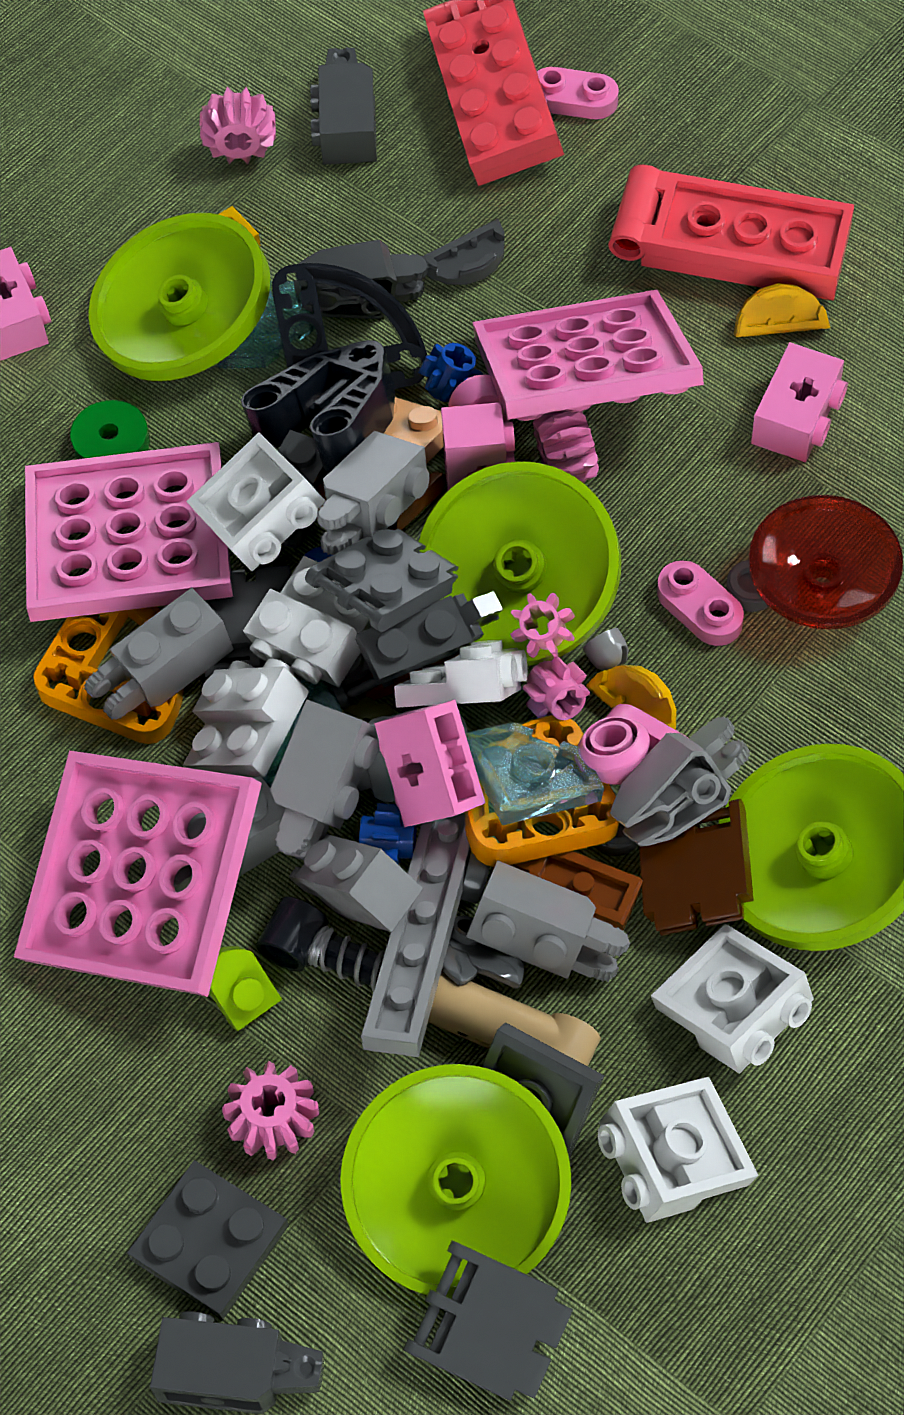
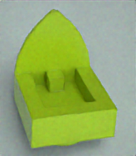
M239 946L220 947L209 993L230 1026L239 1031L280 1002L282 998L251 951Z

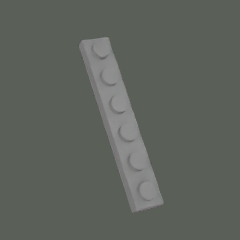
M465 812L456 816L422 823L408 874L423 890L390 933L361 1035L363 1050L419 1057L471 855L465 831Z

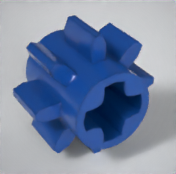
M449 343L444 347L435 344L430 355H426L419 369L421 375L428 377L425 389L435 399L449 402L453 391L460 383L470 377L483 375L481 371L473 369L477 357L469 348L458 343Z
M377 803L375 816L362 815L359 843L381 848L399 865L401 858L412 859L416 846L417 825L404 827L400 810L396 804Z

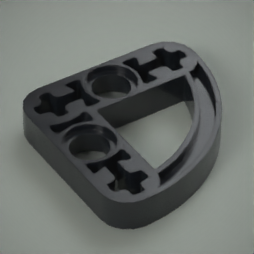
M321 263L288 265L281 268L275 274L271 283V293L287 368L311 355L328 351L315 285L323 284L347 290L361 297L386 318L401 342L400 344L383 347L388 363L400 360V352L403 350H407L410 358H418L419 367L412 369L411 378L405 379L402 371L391 372L395 389L412 386L419 383L425 377L419 373V369L427 355L422 337L405 308L381 285L353 270ZM295 273L297 281L306 282L307 289L299 294L301 307L310 303L313 314L299 313L284 319L283 308L293 309L290 295L281 294L279 290V285L286 283L287 274ZM298 321L311 323L316 330V341L308 349H298L289 340V330Z

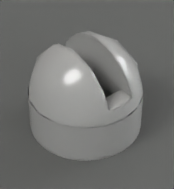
M613 628L599 634L583 647L590 662L602 671L624 665L628 659L629 649L618 628Z

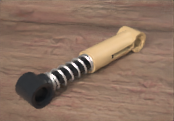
M287 896L281 898L256 943L257 950L266 959L284 969L300 972L305 967L314 965L315 968L321 967L323 972L333 969L337 971L340 979L354 978L355 984L358 987L365 984L370 985L373 993L385 954L384 950L376 953L367 949V943L360 946L350 942L351 938L349 935L344 939L337 936L333 928L329 929L328 920L321 911L303 900ZM443 970L441 971L428 1020L429 1024L490 1049L497 1029L504 1023H508L586 1066L589 1065L601 1037L586 1022L563 1013L549 1015L472 981L464 985H458Z

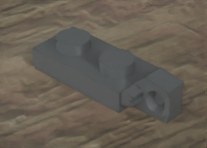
M494 591L473 598L469 602L464 593L454 597L448 596L384 632H379L373 627L359 632L355 640L377 685H381L459 653L461 647L471 646V643L483 637L484 633L481 627L497 621L503 608Z

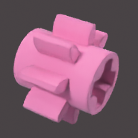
M529 593L527 594L529 604L522 611H511L512 616L519 622L520 628L514 630L510 635L515 642L530 640L527 645V653L530 657L534 658L539 650L543 649L549 650L556 658L558 657L557 646L563 640L574 641L575 639L565 626V623L571 621L575 615L570 608L556 611L559 605V598L555 593H551L546 602L537 601ZM542 616H546L549 620L547 623L549 632L544 635H540L536 630L538 628L537 619Z
M554 657L552 661H543L537 664L530 671L527 684L523 685L522 688L531 697L526 706L538 718L545 715H553L559 720L573 718L582 710L586 702V696L590 694V691L582 684L587 675L574 662L566 665L559 657Z

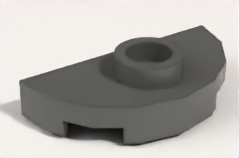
M499 219L424 255L423 258L427 259L426 262L429 263L428 274L426 275L433 280L448 285H467L483 280L493 273L504 257L505 235Z

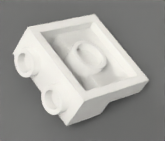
M258 432L186 502L251 571H254L260 564H268L275 560L280 553L281 544L296 529L310 526L317 518L318 508L326 500Z
M303 556L280 593L269 589L243 632L252 642L250 650L264 661L280 659L292 665L293 671L308 682L317 684L322 679L339 687L361 653L355 640L356 635L359 632L372 628L370 625L371 619L354 608L346 610L337 602L338 597L322 586L314 588L306 583L305 575L307 571L319 562ZM332 580L334 583H336L337 585H339V586L342 587L343 589L345 588V586H343L342 584H340V583L337 582L336 580ZM367 601L364 602V603H366L367 605H369L370 607H372L373 609H375L376 611L378 610V608H376L375 606H373V605L370 604L369 602H367Z
M502 640L477 641L471 643V646L461 647L460 655L445 661V664L429 665L422 667V670L410 672L409 680L394 686L396 708L430 706L451 700H456L457 704L502 701L521 690V681L527 680L528 664L526 653L524 650H518V648L503 649Z
M268 659L265 665L259 668H254L242 661H233L229 669L214 670L213 674L205 681L202 687V694L192 711L205 725L193 739L192 749L183 767L245 777H258L259 775L265 777L309 690L294 677L295 673L289 665L277 659Z
M724 924L651 995L655 1008L695 1034L701 1049L739 1074L750 1063L755 1066L763 1064L770 1057L774 1049V1039L787 1026L797 1028L807 1020L812 1009V1001L814 1000L805 972L727 924Z
M709 1077L617 1100L599 1121V1147L608 1159L616 1158L624 1175L621 1183L623 1198L631 1209H640L646 1223L693 1210L703 1199L750 1186L759 1176Z

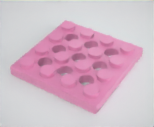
M658 290L472 322L474 340L486 369L491 376L493 386L507 420L529 421L541 417L543 413L560 410L580 412L589 409L594 404L610 401L630 403L644 395L661 392L665 394H680L687 391L689 387L704 385L703 367Z
M219 442L25 466L26 609L30 622L169 605L191 587L203 600L233 597L229 548L186 502L222 468ZM171 486H184L182 490L177 492H165ZM122 492H135L133 496L128 498H116ZM86 498V500L82 503L75 505L68 504L69 500L71 499ZM172 521H187V523L180 527H167L168 523ZM123 527H137V529L131 533H118L119 529ZM74 533H88L81 539L68 540L70 535ZM176 556L190 557L187 561L179 564L169 563L170 559ZM127 562L140 563L130 570L119 569L120 565ZM74 569H89L83 575L69 576L70 572Z
M69 750L14 958L25 962L208 997L262 783L252 777ZM112 798L114 811L106 822L99 824L97 820L98 809L103 802ZM153 806H158L160 815L157 824L152 829L143 831L142 819L145 812ZM204 813L206 825L203 832L196 838L190 839L187 831L189 822L195 815ZM98 850L100 853L99 866L94 873L85 876L83 870L84 861L91 852ZM144 857L146 870L143 877L138 882L130 884L128 872L131 865L137 859ZM190 865L192 869L190 884L184 890L176 892L174 879L177 872L184 866ZM84 902L86 905L85 919L78 927L72 929L70 914L77 904ZM130 910L132 924L124 935L117 937L114 928L115 922L121 913ZM176 918L179 925L178 934L170 944L163 946L160 939L162 927L167 921Z

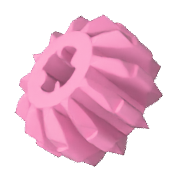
M227 86L223 96L211 94L208 105L202 106L199 120L200 138L203 146L209 147L213 158L225 155L229 164L235 158H241L248 164L252 155L264 158L267 147L273 146L276 138L275 112L273 111V106L266 104L263 94L250 96L247 87L241 93H234Z
M560 410L543 413L541 417L534 419V436L541 457V463L561 469L583 483L597 476L599 467L595 443L592 439L591 429L587 424L586 416L582 411L570 412Z
M268 1060L264 1067V1075L257 1076L254 1070L246 1067L243 1074L247 1085L230 1083L228 1094L233 1101L224 1104L222 1107L224 1119L232 1122L227 1129L229 1137L234 1142L244 1140L243 1147L245 1153L250 1156L254 1155L264 1146L267 1158L274 1161L278 1155L277 1147L285 1145L289 1152L296 1154L299 1146L295 1136L312 1138L315 1131L313 1124L309 1120L319 1115L318 1102L310 1099L314 1094L312 1083L308 1079L298 1081L297 1069L292 1067V1065L287 1067L280 1075H277L275 1064ZM278 1105L275 1107L274 1116H263L267 1114L268 1106Z

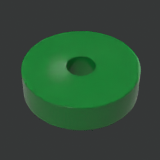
M119 400L100 401L86 407L77 415L70 431L71 443L77 459L148 451L150 444L149 431L144 415L135 406ZM108 435H116L112 439H104Z

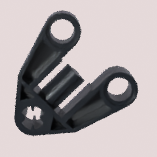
M366 340L305 358L247 390L241 398V404L253 437L259 432L274 448L281 446L290 430L301 433L305 428L310 427L323 468L327 473H330L373 431L381 433L386 431L394 418L395 384L382 344L378 341Z

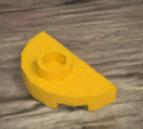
M777 283L759 289L745 300L736 316L734 336L746 337L828 329L830 324L825 308L813 294L797 285Z
M619 665L597 673L586 685L590 691L612 709L618 704H629L676 730V706L669 688L657 674L644 667Z

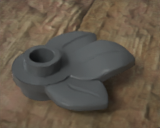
M457 916L442 967L444 973L458 985L467 984L479 973L515 989L519 988L523 980V962L525 961L467 938L466 935L473 918Z

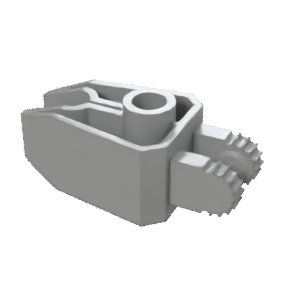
M718 716V718L712 719V721L707 722L706 726L701 727L689 739L681 733H666L622 782L612 804L610 814L625 826L623 833L640 847L649 846L673 839L728 803L731 787L726 780L739 770L740 766L744 765L750 756V750L743 740L740 741L738 739L737 741L729 742V739L735 733V727L728 717Z

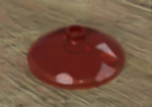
M833 495L801 497L779 506L760 523L753 535L749 551L750 576L756 591L764 602L782 617L799 625L816 629H842L861 624L873 618L895 596L903 571L902 549L890 525L869 507L854 500ZM824 577L830 582H819L815 578Z

